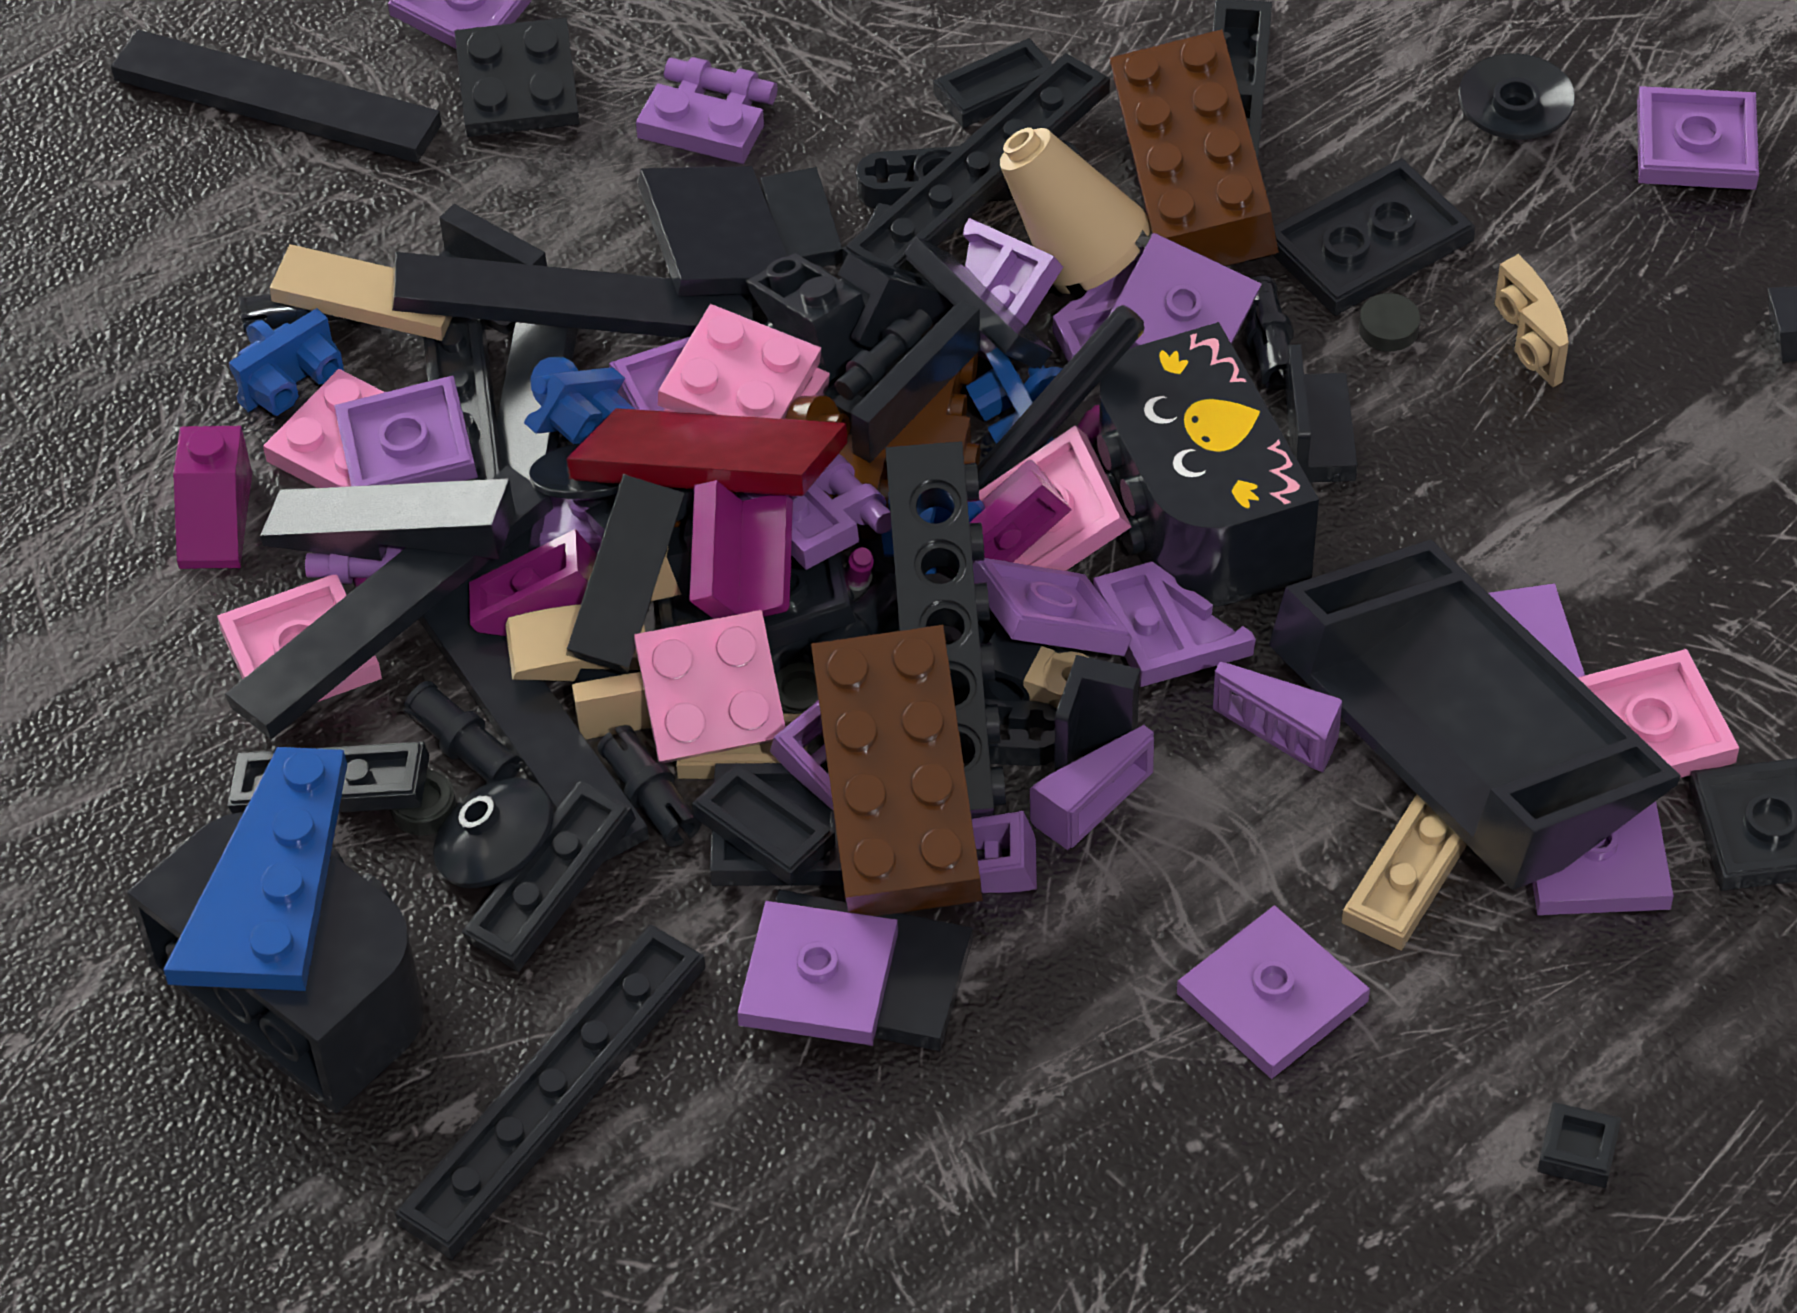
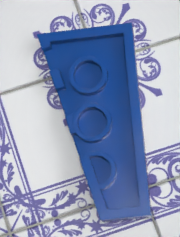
M277 747L163 969L168 985L306 991L347 770L344 750Z

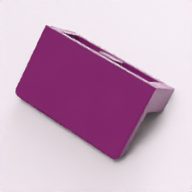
M1027 460L982 500L985 509L970 523L982 522L985 558L1014 562L1072 509L1042 469L1033 460ZM948 567V569H950L953 573L957 575V573L953 569Z
M717 480L695 485L690 601L713 619L762 610L764 617L786 612L789 609L793 499L790 496L771 494L742 501Z

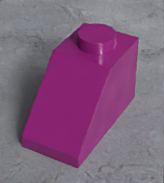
M180 426L173 472L176 554L179 569L241 567L253 474L242 426Z
M574 529L469 582L470 625L479 633L507 636L505 624L509 617L549 608L582 604L597 553L579 532Z

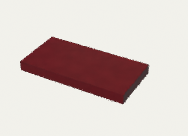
M615 408L567 458L569 479L576 481L620 484L624 474L664 487L695 489V485L717 480L731 492L803 496L848 443L846 423Z

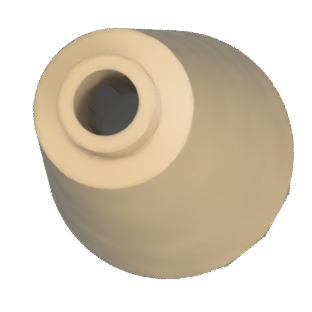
M1024 128L1013 134L1006 141L1003 147L1004 153L1000 159V167L1033 247L1053 255L1063 266V269L1052 284L1054 289L1062 294H1071L1066 286L1078 283L1081 284L1085 291L1096 288L1115 277L1136 258L1140 252V249L1135 244L1142 230L1148 237L1151 231L1149 217L1137 203L1048 129L1039 128L1033 130L1032 128Z

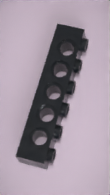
M962 441L885 447L900 631L943 625L954 627L963 634L957 642L946 645L952 687H958L968 695L964 702L955 706L961 748L967 750L974 757L964 767L971 818L993 816L994 806L1006 805L1003 766L990 767L988 744L1001 743L998 705H985L983 683L995 682L992 643H979L978 622L990 621L987 582L974 583L973 561H985L982 522L969 523L968 502L980 501L977 463L964 464ZM931 507H942L952 514L948 520L938 524L928 523L920 517L923 511ZM937 566L949 567L957 573V576L952 581L945 584H936L924 577L930 569Z

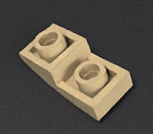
M1517 254L1500 264L1494 305L1506 321L1518 326L1514 351L1518 354L1521 362L1528 369L1536 371L1552 387H1555L1563 382L1569 344L1566 325L1553 295L1543 280Z
M581 604L549 608L508 618L505 626L512 679L574 681L581 668L609 669L566 655ZM643 625V628H642L641 633H644V632H645V626H644V625ZM636 650L629 670H640Z

